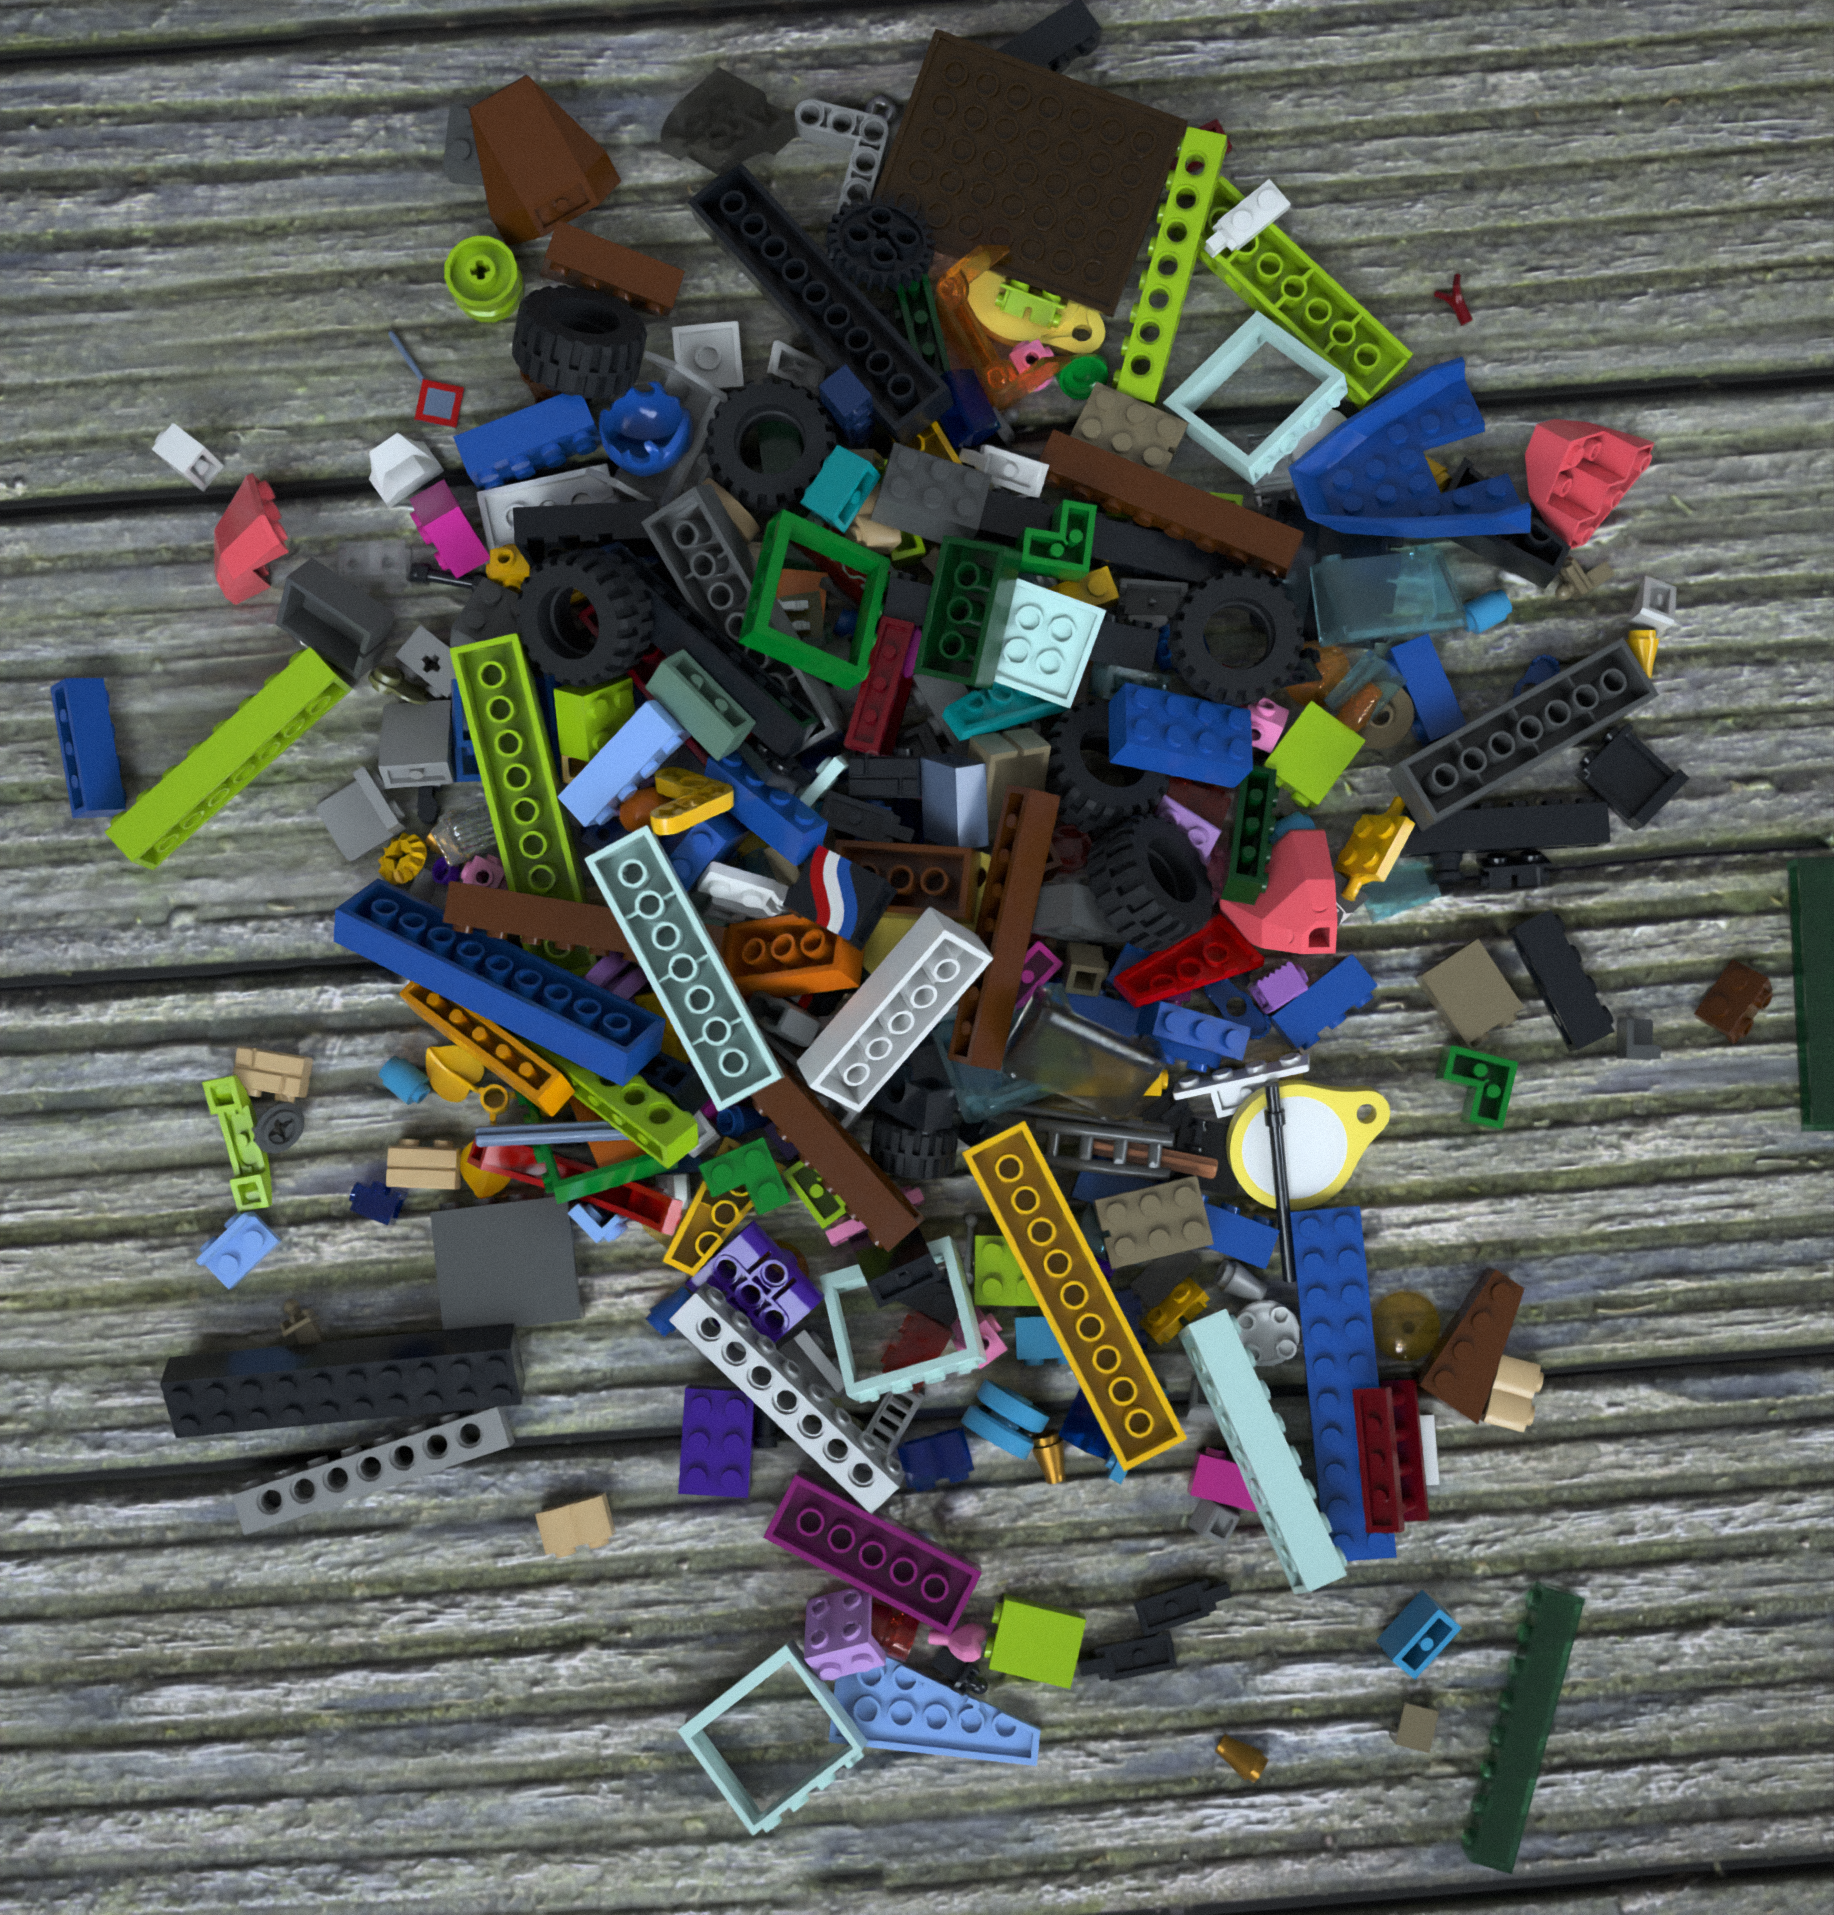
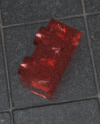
M1177 776L1171 777L1168 780L1169 788L1165 795L1221 830L1232 800L1225 797L1226 792L1213 786H1206V789L1193 785L1194 781L1191 779ZM1158 805L1154 808L1153 814H1155Z
M919 1311L915 1313L914 1317L907 1314L897 1331L902 1334L897 1346L890 1343L880 1362L885 1364L882 1373L885 1374L940 1357L953 1335V1331ZM925 1381L913 1384L912 1391L918 1394Z

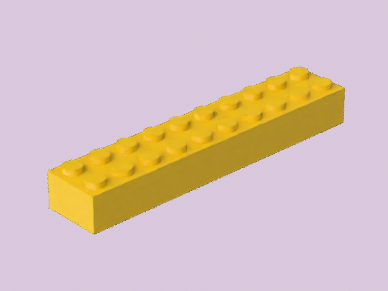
M1021 1121L961 1152L1123 1471L1125 1472L1186 1440L1187 1437L1026 1122Z

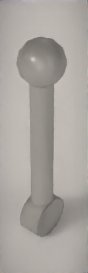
M973 1213L965 1217L968 1229L964 1270L968 1285L974 1279L971 1273L974 1227L978 1223V1217Z

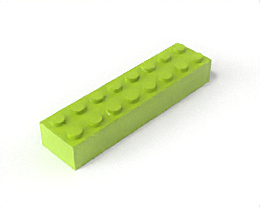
M310 646L306 650H299L290 658L289 665L281 673L276 672L265 680L264 688L255 696H248L239 704V711L230 719L225 718L217 723L212 730L213 734L208 739L193 745L187 752V758L179 765L175 764L169 767L162 774V780L155 787L142 791L135 800L137 803L128 811L118 813L110 821L111 826L105 831V834L131 862L154 870L352 691L353 688L326 659Z

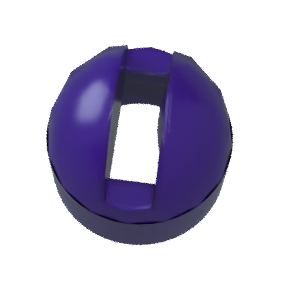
M440 857L433 865L432 878L436 883L442 885H449V881L458 882L460 880V872H462L461 866L453 859Z

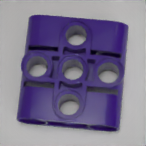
M755 1220L750 1222L708 1260L694 1277L691 1276L685 1282V1285L692 1293L705 1281L721 1292L725 1290L726 1302L736 1311H741L748 1318L751 1317V1325L761 1335H766L774 1343L814 1309L825 1297L799 1269L795 1255L787 1249L780 1248ZM769 1250L771 1253L758 1263L757 1260ZM725 1259L734 1262L737 1270L729 1268L725 1263ZM772 1264L780 1265L784 1270V1274L777 1273L773 1269ZM794 1277L795 1280L785 1289H783L782 1287H784ZM748 1285L756 1286L761 1295L751 1292ZM772 1310L779 1311L783 1315L784 1320L777 1319L773 1315ZM712 1318L714 1325L717 1328H721L720 1323L715 1318Z

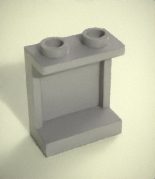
M451 700L428 701L426 705L413 703L384 705L378 768L386 789L454 784V771L450 761L452 743Z

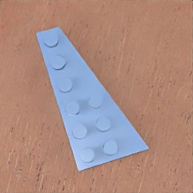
M887 1655L886 1665L872 1668L867 1672H857L842 1676L835 1680L834 1696L867 1739L868 1743L865 1747L1037 1766L1040 1727L966 1692L962 1697L957 1692L951 1690V1685ZM831 1719L828 1743L848 1745L849 1742Z

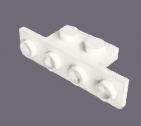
M1289 1053L1281 1056L1279 1061L1266 1063L1264 1060L1248 1063L1245 1066L1246 1068L1233 1071L1232 1068H1221L1214 1071L1212 1075L1201 1078L1198 1075H1189L1175 1083L1173 1089L1174 1100L1211 1093L1217 1118L1234 1115L1243 1101L1256 1090L1265 1086L1266 1083L1280 1081V1077L1309 1071V1055L1300 1056L1299 1053Z

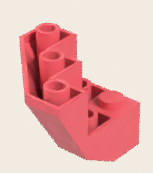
M1552 419L1536 424L1525 453L1529 497L1549 529L1571 546L1570 550L1582 546L1589 541L1600 524L1619 504L1622 497L1639 476L1648 468L1652 460L1650 453L1654 442L1590 422Z
M253 473L246 476L214 529V572L216 580L224 596L234 605L270 588L271 586L266 579L270 572L266 564L289 552L284 543L288 536L278 521L282 516L272 501L276 498L275 494L266 480L261 482Z
M1289 830L1272 846L1270 862L1265 864L1264 872L1269 873L1265 894L1259 893L1255 905L1220 899V895L1219 914L1249 943L1260 948L1297 954L1336 953V888L1325 830Z

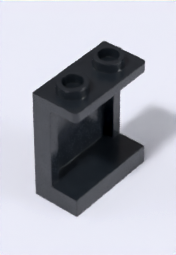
M1627 723L1621 728L1615 725L1604 735L1601 740L1605 744L1598 752L1592 749L1581 759L1578 764L1582 768L1575 776L1602 802H1607L1608 807L1635 831L1644 827L1690 778L1681 769L1673 772L1631 733L1634 727Z
M918 1226L889 1252L884 1247H877L868 1236V1229L848 1237L878 1308L942 1279Z

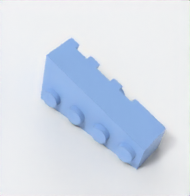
M657 699L646 701L559 794L558 798L584 827L594 824L601 826L614 816V809L621 802H625L637 791V787L646 778L650 777L691 734Z

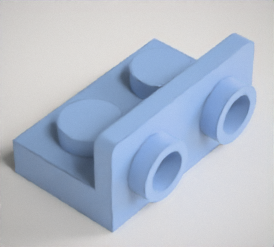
M588 1202L577 1203L568 1212L596 1243L606 1240L608 1243L615 1241L628 1228L625 1222L629 1218L616 1214L607 1222L606 1220L609 1218V1215L601 1207Z
M254 1211L244 1212L243 1214L238 1212L233 1215L224 1225L227 1230L219 1238L213 1236L199 1249L202 1254L195 1260L200 1266L206 1265L228 1289H233L282 1241Z

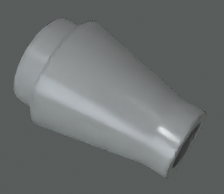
M1224 1260L1218 1267L1213 1283L1219 1286V1291L1247 1298L1254 1302L1262 1300L1267 1291V1285L1259 1281L1236 1260L1232 1262Z

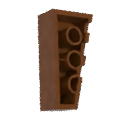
M557 220L540 276L572 287L578 286L588 291L594 292L596 290L602 292L607 297L619 299L622 304L642 308L652 316L662 317L664 315L668 317L673 308L685 271Z
M1486 1267L1413 1379H1416V1384L1469 1421L1478 1424L1525 1288L1498 1270Z

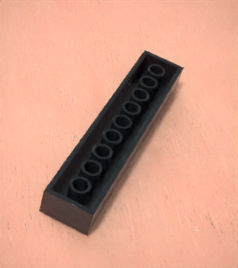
M739 159L687 201L696 222L832 372H836L844 364L849 367L872 395L875 419L898 444L907 445L954 405L947 384L848 277L843 278V272L840 269L833 268L834 262L827 257L825 252Z
M513 1323L169 1357L160 1385L175 1437L185 1438L521 1405L526 1378L515 1324Z

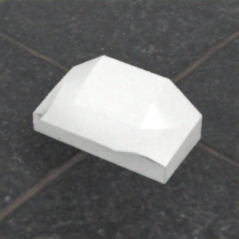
M399 432L369 452L371 461L369 480L389 508L444 472L424 441H413Z

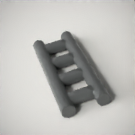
M1037 1118L1036 1132L1046 1133L1045 1152L1042 1155L1049 1168L1170 1182L1171 1168L1161 1167L1162 1147L1174 1146L1175 1133ZM1060 1134L1080 1137L1078 1157L1058 1155ZM1094 1138L1115 1140L1112 1161L1092 1159ZM1128 1142L1149 1144L1147 1165L1126 1163Z

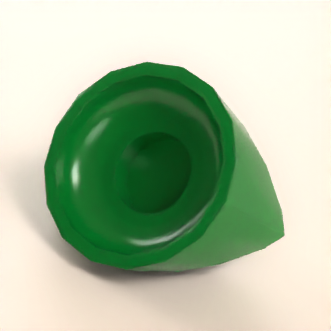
M1092 353L1076 354L1058 360L1057 364L1054 365V377L1066 396L1073 399H1088L1096 382L1103 385L1107 384L1109 361L1102 355Z

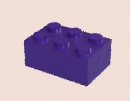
M689 1384L685 1388L678 1494L748 1498L750 1495L756 1403L739 1387Z

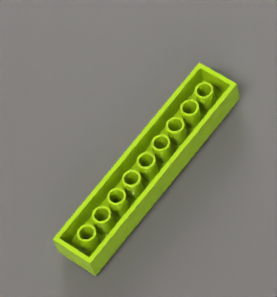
M514 633L449 648L509 891L589 904L566 806L558 798L562 789L527 645H523L520 639L522 633ZM542 939L541 945L522 943L524 950L577 976L587 974L602 959V956L588 954L589 947L576 945L575 951L554 948L555 941Z

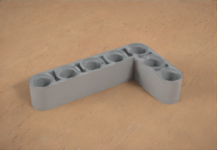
M814 99L801 101L795 109L798 135L809 142L852 152L836 214H839L840 206L842 205L850 208V197L855 194L866 196L872 202L889 148V127L887 122L878 115ZM809 116L818 119V121H816L813 124H806L803 122V120ZM841 124L850 127V129L845 132H838L835 130V128ZM873 132L882 135L878 140H870L866 136ZM864 163H869L874 167L870 171L858 169ZM829 248L825 250L826 255H828Z

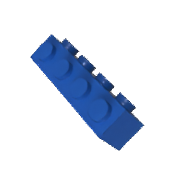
M64 678L51 686L50 690L72 819L112 817L126 809L127 796L121 783V761L116 754L114 743L115 727L111 722L109 714V693L105 689L103 678Z
M737 750L719 761L712 755L708 757L704 776L727 783L733 787L735 805L727 811L794 866L804 863L809 855L814 853L818 845L823 846L828 822L795 795L766 785Z

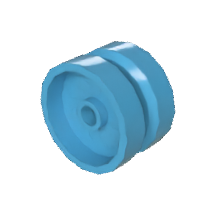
M985 1378L977 1392V1396L992 1411L978 1405H970L961 1422L999 1448L1026 1460L1035 1443L1028 1434L1019 1429L1020 1426L1034 1433H1042L1050 1416L1020 1393Z

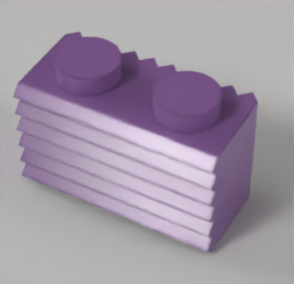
M1287 961L1249 984L1248 990L1265 1015L1275 1011L1308 990L1306 982L1309 979L1298 963L1293 965L1292 962Z

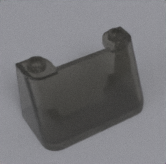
M1037 985L1007 1040L1002 1065L1005 1067L1004 1073L1015 1080L1021 1081L1024 1078L1086 1106L1108 1122H1113L1114 1119L1122 1120L1161 1075L1167 1064L1160 1041L1144 1035L1140 1042L1138 1036L1133 1034L1128 1038L1072 1012L1071 1006L1066 1003L1061 1006L1059 1003L1051 1001L1054 995L1053 992Z

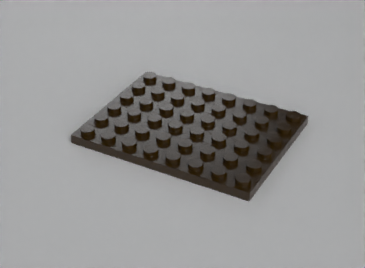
M935 29L871 203H875L877 196L881 197L884 204H887L893 198L895 201L894 206L899 208L903 203H906V212L919 211L917 220H927L926 229L933 230L932 240L936 241L934 251L1004 278L1015 279L1030 285L1031 288L1047 291L1060 296L1063 300L1113 318L1188 125V120Z

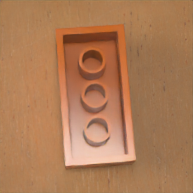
M790 914L729 924L723 961L746 1003L749 1002L755 991H765L777 998L860 987L865 946L862 951H859L833 932L803 916L800 919Z

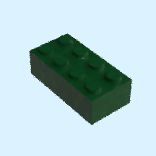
M943 535L913 673L992 690L1022 552L1005 546Z

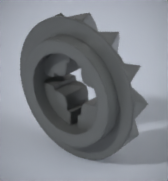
M279 1100L275 1106L266 1105V1112L262 1116L256 1115L257 1125L251 1128L255 1136L253 1141L261 1150L267 1153H280L289 1149L300 1138L304 1129V1115L300 1108L293 1103H285ZM276 1120H279L281 1122L279 1124V1131L281 1134H278L273 1130L275 1128L274 1123Z

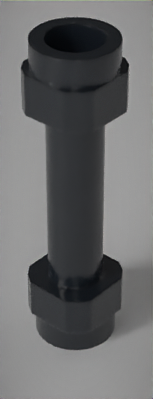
M413 562L410 571L411 582L426 586L433 582L472 589V592L475 591L483 577L487 578L486 574L476 572L474 576L464 574L456 579L452 572L432 569L431 564L423 562Z

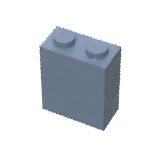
M951 752L920 757L923 838L937 842V846L968 847L974 850L977 847L989 845L986 763Z

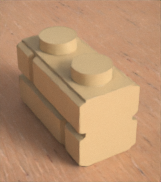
M239 1045L232 1075L236 1074L248 1096L261 1097L262 1091L275 1093L274 1100L294 1103L295 1097L306 1098L313 1058Z
M399 1139L398 1146L389 1145L386 1173L387 1187L461 1188L462 1174L460 1171V1161L463 1148H453L454 1141L433 1140V1147H419L420 1140Z

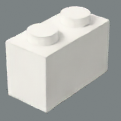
M174 423L159 433L152 448L169 466L203 492L224 467L202 444Z

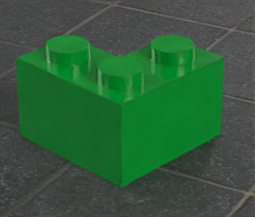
M1063 499L1053 511L1051 531L1025 527L1017 536L1015 550L1023 553L1019 572L1079 583L1089 573L1097 505Z
M1454 1045L1442 1047L1435 1080L1468 1088L1460 1119L1461 1122L1493 1130L1503 1129L1518 1062Z
M764 1137L756 1138L697 1164L712 1198L740 1185H744L753 1208L759 1216L791 1202Z

